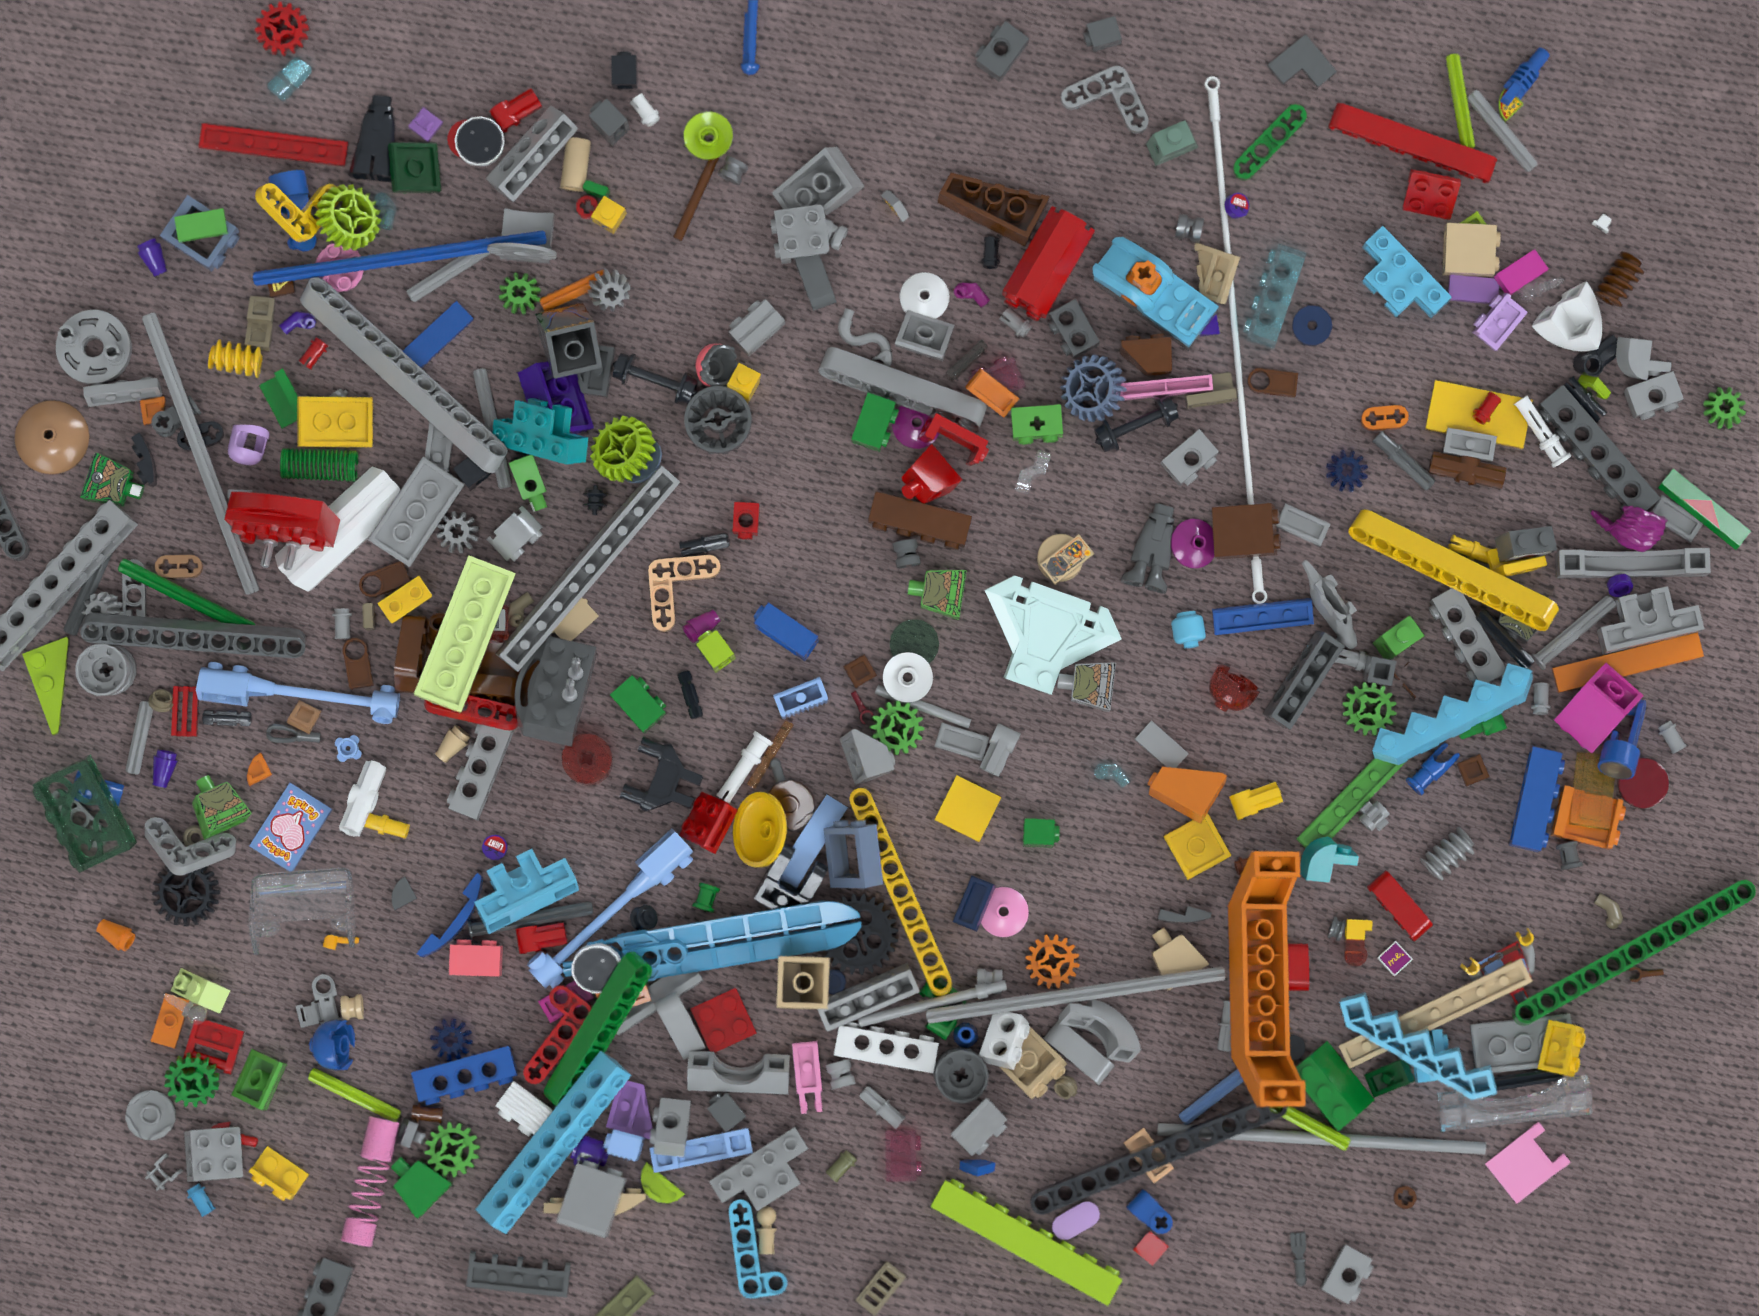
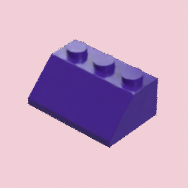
M548 362L535 363L518 372L527 403L528 399L536 398L547 401L546 408L552 409V405H563L572 408L570 433L578 434L594 429L584 395L581 393L577 374L554 379Z

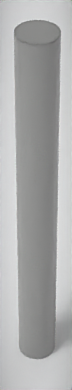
M877 686L875 694L898 701L889 695L884 686ZM921 700L915 702L900 701L903 705L910 703L911 708H916L919 711L965 728H969L972 720Z

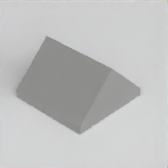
M907 310L895 346L943 361L954 325Z

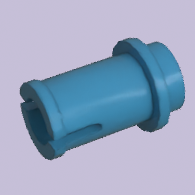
M199 1183L187 1191L189 1194L187 1198L192 1199L201 1217L216 1208L205 1193V1186L202 1187Z

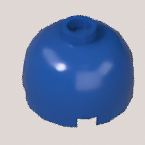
M331 1020L319 1025L310 1039V1051L313 1053L317 1063L326 1069L346 1070L353 1062V1059H349V1043L355 1048V1033L352 1025L346 1024V1020Z

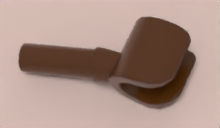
M1637 967L1629 969V971L1637 970L1640 973L1638 979L1630 980L1632 982H1639L1642 978L1664 975L1663 969L1640 970Z

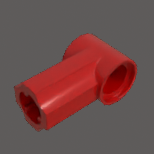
M530 88L510 101L505 100L495 105L489 113L496 124L499 125L501 131L506 133L508 128L513 125L518 126L522 119L541 109L542 105L534 91Z
M564 923L515 929L519 954H526L532 951L538 952L542 948L568 944Z

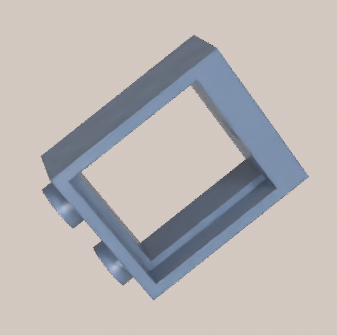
M187 195L160 234V237L212 272L214 268L219 269L225 261L226 257L224 254L229 247L232 249L237 244L240 238L238 236L240 231L236 226L226 221L228 234L223 235L208 259L202 257L183 243H179L176 239L177 231L174 217L193 214L195 210L199 212L210 211V209Z
M848 820L834 821L831 827L823 828L830 888H868L883 884L876 824H866L865 820L850 822L851 824H848ZM845 834H855L859 874H850Z

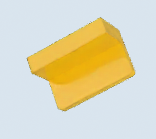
M1497 548L1486 551L1490 570L1504 577L1531 572L1547 566L1545 556L1500 562Z

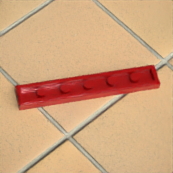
M202 123L198 147L200 149L345 167L349 142Z

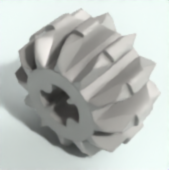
M605 268L603 275L600 276V274L595 273L597 280L589 281L591 289L588 290L589 296L592 297V303L596 306L599 305L603 311L608 306L611 311H614L617 304L623 307L622 299H629L627 291L631 288L629 283L626 282V276L624 274L619 275L618 270L615 269L609 273Z
M453 511L451 514L452 520H449L444 515L443 520L447 524H438L437 526L444 532H440L436 536L438 539H444L440 544L443 548L450 544V553H453L457 546L459 553L462 554L464 553L462 545H466L471 550L473 547L468 541H478V537L471 533L478 532L479 528L471 526L475 522L473 517L466 520L467 514L462 512L458 519L457 513ZM459 526L463 535L461 537L458 535L459 538H455L452 530L454 528L457 530Z
M108 592L90 595V600L84 602L87 609L81 612L84 615L89 613L125 615L124 612L120 611L124 604L117 602L118 596ZM89 625V630L91 631L99 629L96 625Z

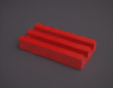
M173 686L171 736L197 737L199 700L196 694V687ZM179 692H183L181 731H177ZM189 692H193L191 732H187Z

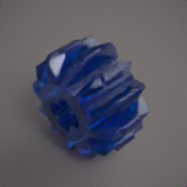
M1342 450L1340 451V458L1336 455L1331 457L1335 464L1327 463L1326 465L1327 469L1332 470V472L1326 474V478H1335L1330 484L1331 487H1334L1337 483L1341 484L1339 492H1343L1345 485H1347L1350 493L1353 492V483L1356 487L1361 488L1363 484L1359 479L1366 480L1368 477L1367 474L1360 472L1365 471L1368 465H1359L1363 460L1362 456H1359L1356 460L1353 459L1355 451H1351L1349 457H1347L1346 452ZM1342 466H1345V468L1350 466L1352 468L1351 477L1348 474L1346 476L1342 475Z
M453 1018L451 1020V1027H449L446 1020H442L443 1030L438 1026L434 1027V1030L440 1034L439 1036H430L431 1040H438V1043L432 1045L431 1048L436 1050L441 1047L437 1054L439 1058L443 1057L447 1052V1061L452 1060L453 1053L457 1060L462 1059L460 1050L469 1054L470 1051L464 1047V1044H473V1040H465V1037L471 1035L472 1031L462 1032L466 1026L465 1022L460 1023L458 1028H456L457 1019ZM451 1033H455L454 1037H458V1042L453 1043L452 1047H449V1043L445 1042V1038L450 1037Z

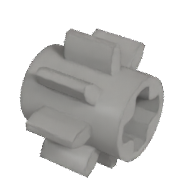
M1368 801L1360 809L1362 815L1359 817V820L1371 832L1375 828L1381 831L1389 823L1386 818L1390 814L1378 801L1373 805Z

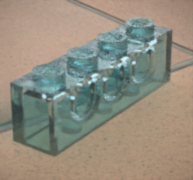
M1278 244L1276 250L1271 249L1267 260L1271 267L1268 273L1263 272L1259 284L1260 287H1263L1261 296L1255 295L1251 307L1252 310H1255L1253 319H1247L1243 330L1244 333H1247L1245 340L1274 350L1307 253L1282 244ZM1280 267L1285 268L1288 276L1286 278H1279L1276 276L1275 270ZM1272 290L1277 291L1280 294V300L1276 302L1269 300L1267 293ZM1261 314H1269L1272 317V323L1269 325L1262 324L1259 316Z

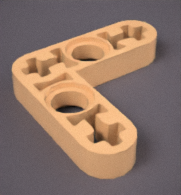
M702 555L658 559L650 564L648 573L652 621L657 630L661 632L670 631L675 625L672 582L716 577L720 572L721 565L715 556ZM699 560L698 565L701 566L706 565L707 560H711L712 564H716L717 567L712 569V573H708L706 569H699L700 575H695L696 567L694 561ZM683 562L689 563L692 566L691 573L686 576L680 575L677 570L679 564ZM669 563H674L675 577H670L671 572H664L661 578H658L657 574L653 573V570L657 569L658 564H662V567L667 569L670 568ZM659 589L667 590L669 592L668 600L663 603L656 601V591ZM670 605L671 609H665L667 618H671V622H667V626L662 627L661 623H657V619L661 618V610L655 611V606L666 607Z

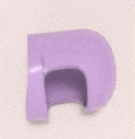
M233 425L228 445V455L239 464L255 465L259 463L264 455L266 442L270 435L269 431L255 425ZM248 433L257 435L254 451L244 448Z

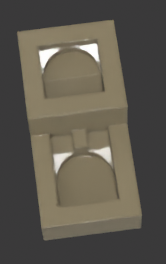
M250 296L245 348L247 345H250L252 350H256L258 346L262 351H270L275 298Z

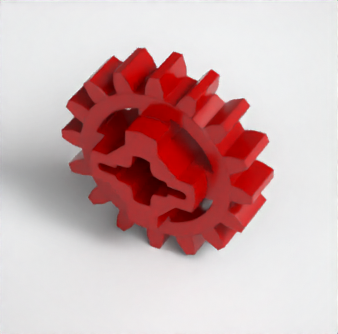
M280 1L277 8L269 4V12L261 10L264 16L263 19L256 18V22L261 25L255 28V32L261 34L257 40L259 43L265 42L263 45L264 50L267 51L271 48L273 55L281 51V54L286 56L287 50L295 54L294 47L303 48L301 39L308 40V36L304 31H308L309 26L303 24L307 21L306 16H299L302 12L299 7L293 11L291 3L284 7ZM292 17L296 19L298 28L291 25ZM285 24L287 30H282L279 33L277 27H282ZM266 29L273 32L272 41L267 37ZM291 38L293 39L292 41L284 44V41L289 40Z

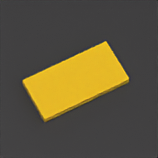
M1437 380L1434 381L1425 430L1446 434L1447 428L1493 435L1497 436L1496 444L1523 449L1528 424L1517 406L1514 405L1522 399L1521 397L1492 392L1500 397L1502 401L1490 416V422L1482 425L1472 418L1474 415L1473 410L1479 408L1488 392L1491 391Z

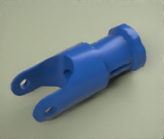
M1447 743L1442 744L1421 764V769L1412 778L1408 777L1406 779L1407 784L1418 795L1422 796L1424 789L1433 781H1437L1458 760L1460 754L1456 753L1446 762H1436L1437 757L1448 747Z

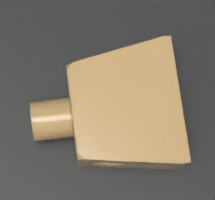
M1164 927L1152 935L1160 947L1151 954L1160 975L1201 970L1209 965L1207 960L1182 934L1172 940Z

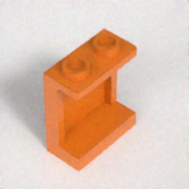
M1564 785L1561 788L1551 836L1610 850L1613 848V845L1617 846L1620 838V831L1617 830L1618 822L1623 821L1626 807L1622 806L1623 800L1575 790L1574 787Z

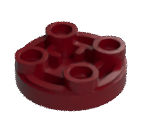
M1639 758L1634 777L1630 779H1617L1619 793L1625 802L1638 809H1645L1659 804L1668 792L1669 779L1665 769L1658 762L1648 758Z

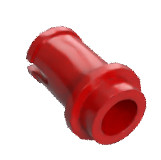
M317 337L314 341H310L311 345L301 359L298 360L304 365L308 358L311 357V360L306 365L310 370L313 369V366L323 352L327 353L326 348L328 345Z
M1488 392L1479 408L1473 410L1474 415L1472 418L1482 425L1490 422V416L1502 401L1500 397L1492 392Z

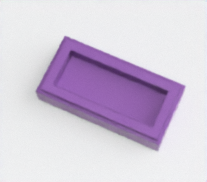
M1450 275L1448 293L1452 296L1450 301L1490 304L1499 294V284L1495 278Z

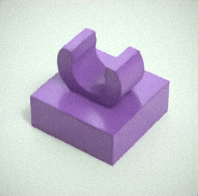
M423 107L408 127L425 141L429 142L443 125V122Z

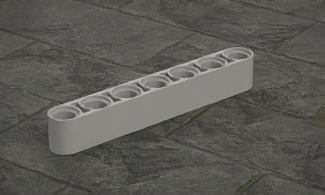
M835 347L827 348L818 370L820 375L829 380L892 400L898 405L929 416L937 413L971 431L979 430L987 410V405L979 399Z

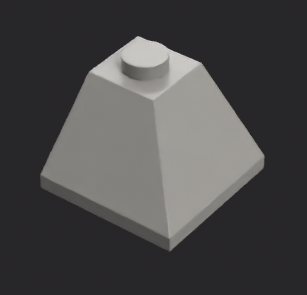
M856 729L849 731L840 738L855 786L895 770L894 755L891 751H888L885 744Z

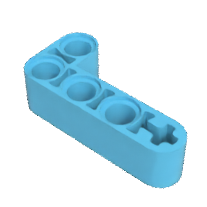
M736 1200L729 1207V1217L739 1290L747 1298L781 1294L787 1287V1278L783 1273L777 1271L761 1273L752 1207L746 1200ZM739 1203L742 1204V1207H747L748 1212L744 1213L743 1217L744 1221L750 1220V1225L735 1227L734 1222H740L739 1215L734 1214L733 1211L738 1207ZM740 1229H747L751 1233V1239L748 1243H741L737 1239V1233ZM744 1254H750L754 1257L755 1262L752 1268H744L741 1265L740 1259ZM772 1276L781 1277L783 1280L781 1289L773 1290L770 1288L769 1279ZM753 1279L757 1282L758 1290L755 1293L749 1294L744 1290L746 1280Z

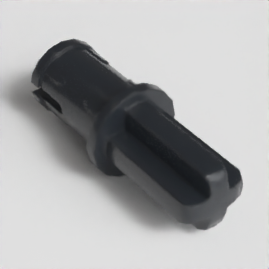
M727 533L707 537L701 535V538L680 541L679 545L680 549L690 547V549L681 551L682 557L699 553L706 555L708 551L728 548L730 540Z

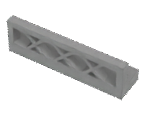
M699 972L663 977L648 986L652 998L651 1001L632 1007L617 1034L620 1036L657 1012L654 1005L655 1002L674 992H677L680 997L704 980Z

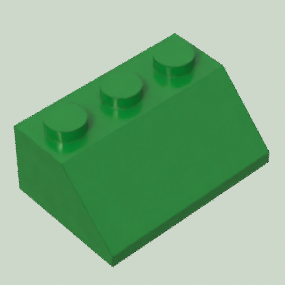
M1328 1041L1295 1066L1301 1080L1305 1081V1094L1336 1131L1342 1129L1375 1100Z

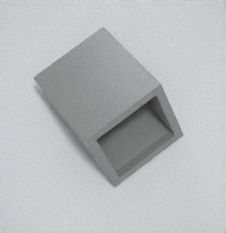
M584 1160L583 1165L576 1164L556 1222L606 1238L609 1236L627 1179L621 1177L623 1172L611 1168L604 1172L597 1169L598 1164Z

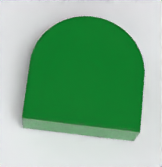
M585 180L582 188L587 194L600 199L604 196L608 198L610 193L608 187L589 180Z

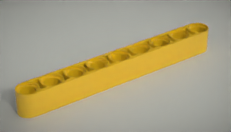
M1361 510L1348 530L1349 535L1357 542L1536 630L1546 631L1559 611L1558 605L1553 600L1370 510Z
M857 788L852 791L849 798L852 811L856 820L866 821L870 818L877 820L878 841H884L888 844V848L884 852H880L883 882L931 992L936 996L947 995L952 988L950 974L872 795L865 788ZM858 796H865L868 802L865 806L859 807L855 805L854 800ZM887 864H895L898 870L895 874L888 875L884 872V867ZM903 886L908 890L906 896L902 898L894 895L895 888ZM908 909H914L918 913L916 919L912 921L906 920L903 915ZM918 932H924L928 938L926 942L919 944L914 941V935ZM927 955H934L938 959L936 965L931 967L926 966L923 960ZM937 978H944L948 982L946 988L941 990L936 989L933 983Z

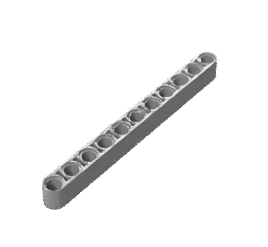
M318 277L311 278L300 297L301 304L482 470L488 473L496 472L507 455V447L325 280Z

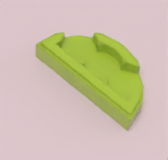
M645 1163L641 1171V1183L643 1190L649 1198L659 1203H671L678 1201L685 1195L659 1172L654 1173V1169L649 1163Z

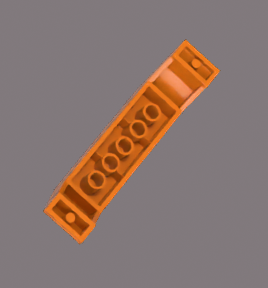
M1252 851L1228 904L1231 1058L1257 1107L1305 1106V1081L1301 1080L1290 1057L1287 902L1297 878L1300 877V852Z

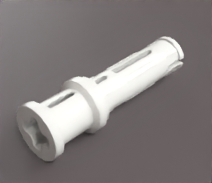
M1528 395L1514 404L1540 441L1539 448L1546 452L1552 461L1551 466L1553 468L1572 456L1570 452L1567 453L1559 442L1560 437L1556 433L1553 434Z
M756 731L753 732L754 737L747 748L741 750L742 758L716 794L722 799L725 793L729 791L724 799L729 804L754 764L758 765V763H761L762 760L760 758L768 746L773 744V742Z

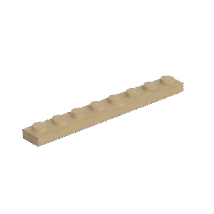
M1522 958L1399 1016L1403 1035L1424 1029L1430 1031L1533 982ZM1359 1035L1339 1045L1349 1068L1388 1051L1363 1035Z

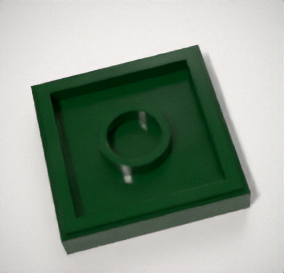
M391 142L388 144L392 193L441 192L437 143Z

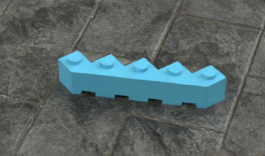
M1508 663L1500 686L1475 680L1469 701L1464 702L1444 696L1436 719L1412 712L1404 735L1380 728L1372 751L1374 758L1400 765L1408 761L1409 758L1419 753L1422 754L1438 746L1439 743L1451 737L1454 738L1470 730L1471 727L1503 713L1504 710L1525 702L1533 680L1532 670Z
M1366 992L1341 998V1009L1346 1027L1365 1036L1373 1043L1385 1050H1389L1404 1061L1430 1074L1433 1078L1454 1088L1471 1100L1497 1094L1491 1065L1466 1071L1460 1048L1456 1047L1435 1053L1428 1029L1403 1035L1397 1010L1372 1016Z

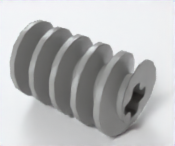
M1460 827L1456 828L1457 835L1454 833L1448 834L1450 842L1442 839L1440 841L1442 848L1435 845L1433 847L1434 854L1430 852L1425 854L1427 861L1420 858L1426 869L1441 881L1444 880L1442 871L1448 874L1452 873L1449 865H1453L1456 868L1459 867L1458 858L1467 861L1465 852L1471 855L1475 854L1472 848L1474 846L1473 841Z

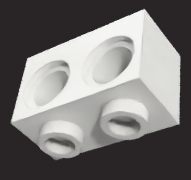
M1011 1012L993 1014L979 1056L987 1064L1014 1070L1016 1063L1021 1059L1023 1041L1029 1035V1022L1022 1015ZM1015 1024L1012 1031L1006 1032L1008 1026ZM1007 1048L1003 1055L998 1056L1001 1049Z

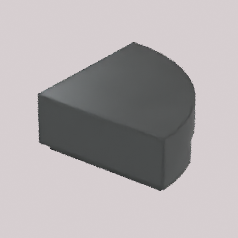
M406 877L397 882L392 892V905L395 911L417 899Z

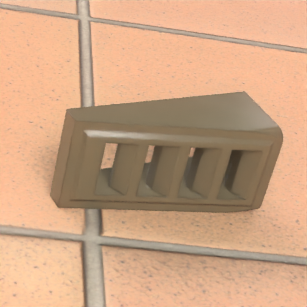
M886 1261L855 1301L876 1316L906 1276ZM885 1271L889 1272L897 1281L893 1283L883 1273ZM879 1278L891 1287L889 1291L877 1283ZM873 1286L885 1295L882 1299L870 1290ZM868 1294L879 1304L875 1307L864 1297Z

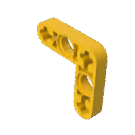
M267 183L257 188L255 198L258 204L295 241L304 242L311 239L321 227L316 225L319 219H315L312 216L311 208L316 207L319 210L317 204L321 201L322 195L332 187L337 186L326 184L317 189L302 210L272 183ZM266 191H269V193H270V195H269V198H270V199H269V200L266 198V196H267V192H266ZM282 206L289 210V219H285L281 215ZM300 226L304 227V234H301L302 228Z

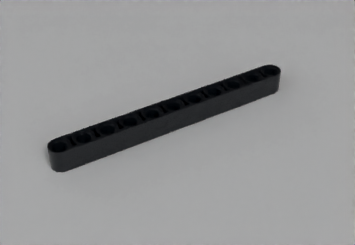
M1254 1101L1043 1187L1035 1191L1031 1196V1208L1040 1215L1050 1213L1285 1115L1288 1106L1282 1107L1278 1112H1273L1269 1107H1257ZM1249 1109L1259 1111V1118L1256 1121L1251 1122L1245 1118V1114ZM1231 1118L1235 1120L1236 1127L1232 1131H1225L1222 1128V1123L1225 1119ZM1203 1128L1212 1130L1213 1135L1211 1139L1207 1141L1201 1140L1198 1137L1200 1130ZM1186 1138L1189 1141L1188 1148L1178 1150L1175 1147L1177 1139ZM1157 1147L1163 1148L1166 1151V1156L1162 1160H1155L1151 1155L1152 1151ZM1133 1157H1139L1143 1161L1141 1168L1137 1170L1131 1169L1128 1166L1129 1160ZM1116 1167L1119 1170L1118 1177L1108 1179L1105 1176L1106 1169ZM1087 1176L1093 1177L1096 1181L1095 1186L1091 1189L1084 1188L1081 1184L1083 1178ZM1062 1186H1068L1072 1189L1073 1193L1071 1197L1064 1199L1059 1196L1058 1190ZM1038 1196H1045L1048 1198L1049 1204L1045 1208H1039L1035 1204V1199Z

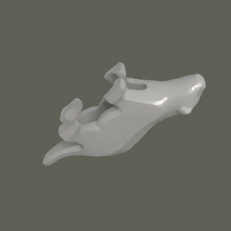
M1304 560L1302 565L1309 579L1310 595L1316 609L1336 633V640L1349 649L1355 648L1357 646V636L1353 630L1351 615L1357 611L1351 602L1345 605L1335 589L1338 583L1332 575L1323 578L1307 560Z

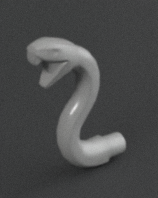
M845 308L843 316L840 317L838 323V331L841 338L853 346H861L871 342L877 343L881 348V352L873 360H881L884 365L890 367L892 352L889 341L878 333L853 336L850 333V326L853 322L851 320L854 311Z

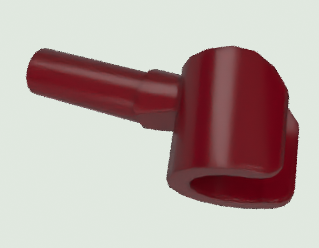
M854 691L851 693V696L860 712L859 720L866 725L862 720L863 714L870 713L871 717L874 714L866 709L859 695Z

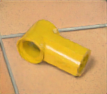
M1276 782L1229 796L1237 820L1255 815L1262 809L1283 802Z

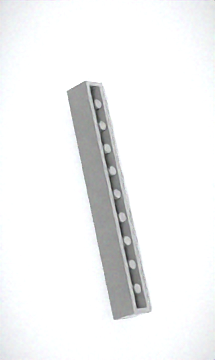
M659 465L647 480L641 482L495 654L513 670L518 672L678 486L680 481L663 466Z

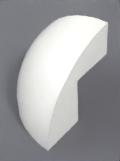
M1587 281L1563 293L1561 301L1557 302L1554 306H1547L1532 324V327L1543 338L1568 350L1592 351L1598 349L1601 342L1602 318L1600 308Z

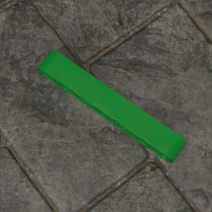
M628 952L621 958L546 1084L544 1095L555 1107L561 1102L600 1051L606 1052L652 974V967L636 952Z

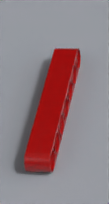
M1336 103L1328 128L1333 131L1334 129L1343 131L1342 134L1356 139L1358 137L1366 139L1365 142L1379 147L1384 145L1393 152L1402 155L1404 153L1412 155L1413 159L1425 163L1428 161L1435 163L1436 167L1451 171V169L1458 171L1459 175L1473 180L1475 177L1483 180L1482 183L1486 184L1490 183L1497 163V158L1487 153L1343 103Z

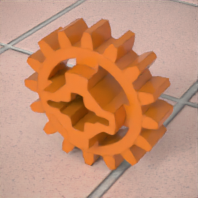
M1056 934L1053 940H1050L1048 935H1045V942L1042 943L1036 939L1037 947H1029L1030 952L1033 954L1032 956L1025 957L1026 960L1031 961V964L1026 966V970H1033L1030 978H1039L1038 986L1046 982L1047 989H1050L1052 983H1055L1057 989H1059L1061 981L1068 985L1070 982L1067 977L1069 975L1072 977L1076 976L1072 969L1078 968L1080 965L1074 962V959L1078 958L1079 954H1072L1071 951L1075 946L1073 944L1068 947L1066 945L1067 938L1060 942ZM1053 945L1063 948L1067 954H1059L1054 950ZM1044 947L1045 955L1043 959L1035 961L1037 953ZM1049 955H1053L1054 958L1058 959L1064 958V960L1056 964L1055 969H1052L1051 965H1041V963L1049 960ZM1065 963H1069L1068 970L1063 976H1061V966ZM1045 969L1050 972L1052 979L1044 977L1038 970Z

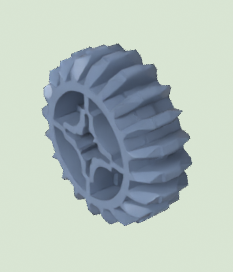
M1093 354L1091 358L1082 356V362L1075 360V368H1067L1070 375L1062 376L1063 380L1067 381L1066 385L1060 386L1062 390L1066 391L1061 398L1068 400L1064 406L1067 409H1072L1071 414L1074 416L1079 415V419L1083 421L1088 419L1090 422H1095L1096 418L1099 421H1103L1105 415L1113 416L1112 408L1119 410L1118 400H1125L1123 396H1120V393L1127 391L1126 387L1121 386L1126 381L1125 377H1119L1122 370L1115 368L1116 363L1114 361L1108 362V358L1104 356L1099 359L1098 355ZM1101 369L1105 374L1102 377L1097 376L1094 378V376L1089 374V371ZM1080 380H1081V387H1080V389L1078 390V385H1079ZM1093 384H1096L1095 391L1092 393L1091 389L1093 388L1091 387ZM1109 387V391L1106 396V389ZM1093 399V401L1098 403V406L1086 408L1082 402Z

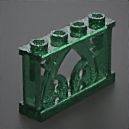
M91 754L38 779L33 784V794L36 800L41 802L45 808L47 821L54 825L59 843L65 846L69 853L68 859L73 868H77L79 873L122 852L124 853L136 845L137 841ZM79 770L81 776L72 785L64 776ZM59 782L64 784L69 790L66 792L61 788L55 789L59 792L60 797L54 798L49 787L52 783ZM79 790H81V792L84 795L85 790H90L92 798H85L79 793ZM75 797L83 804L98 805L100 811L94 817L93 830L83 828L70 821L71 808ZM105 819L108 824V827H104L101 825L102 831H100L99 820ZM93 841H96V854L92 857L85 856L80 845L86 844L89 851ZM102 841H117L118 846L103 852Z

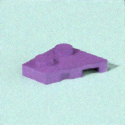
M627 1080L614 1097L606 1125L607 1128L650 1139L651 1129L653 1128L644 1085Z

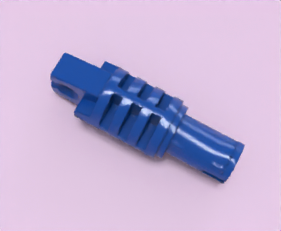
M1539 47L1527 62L1519 65L1503 86L1507 89V92L1500 102L1508 107L1515 97L1520 100L1539 77V70L1550 56L1545 49Z

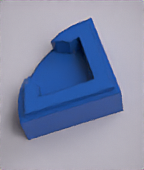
M974 1159L960 1161L959 1169L978 1177L995 1171V1162Z

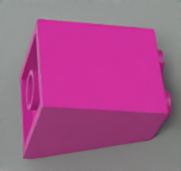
M1605 663L1554 721L1559 724L1563 731L1576 739L1581 747L1593 753L1644 695L1610 665Z

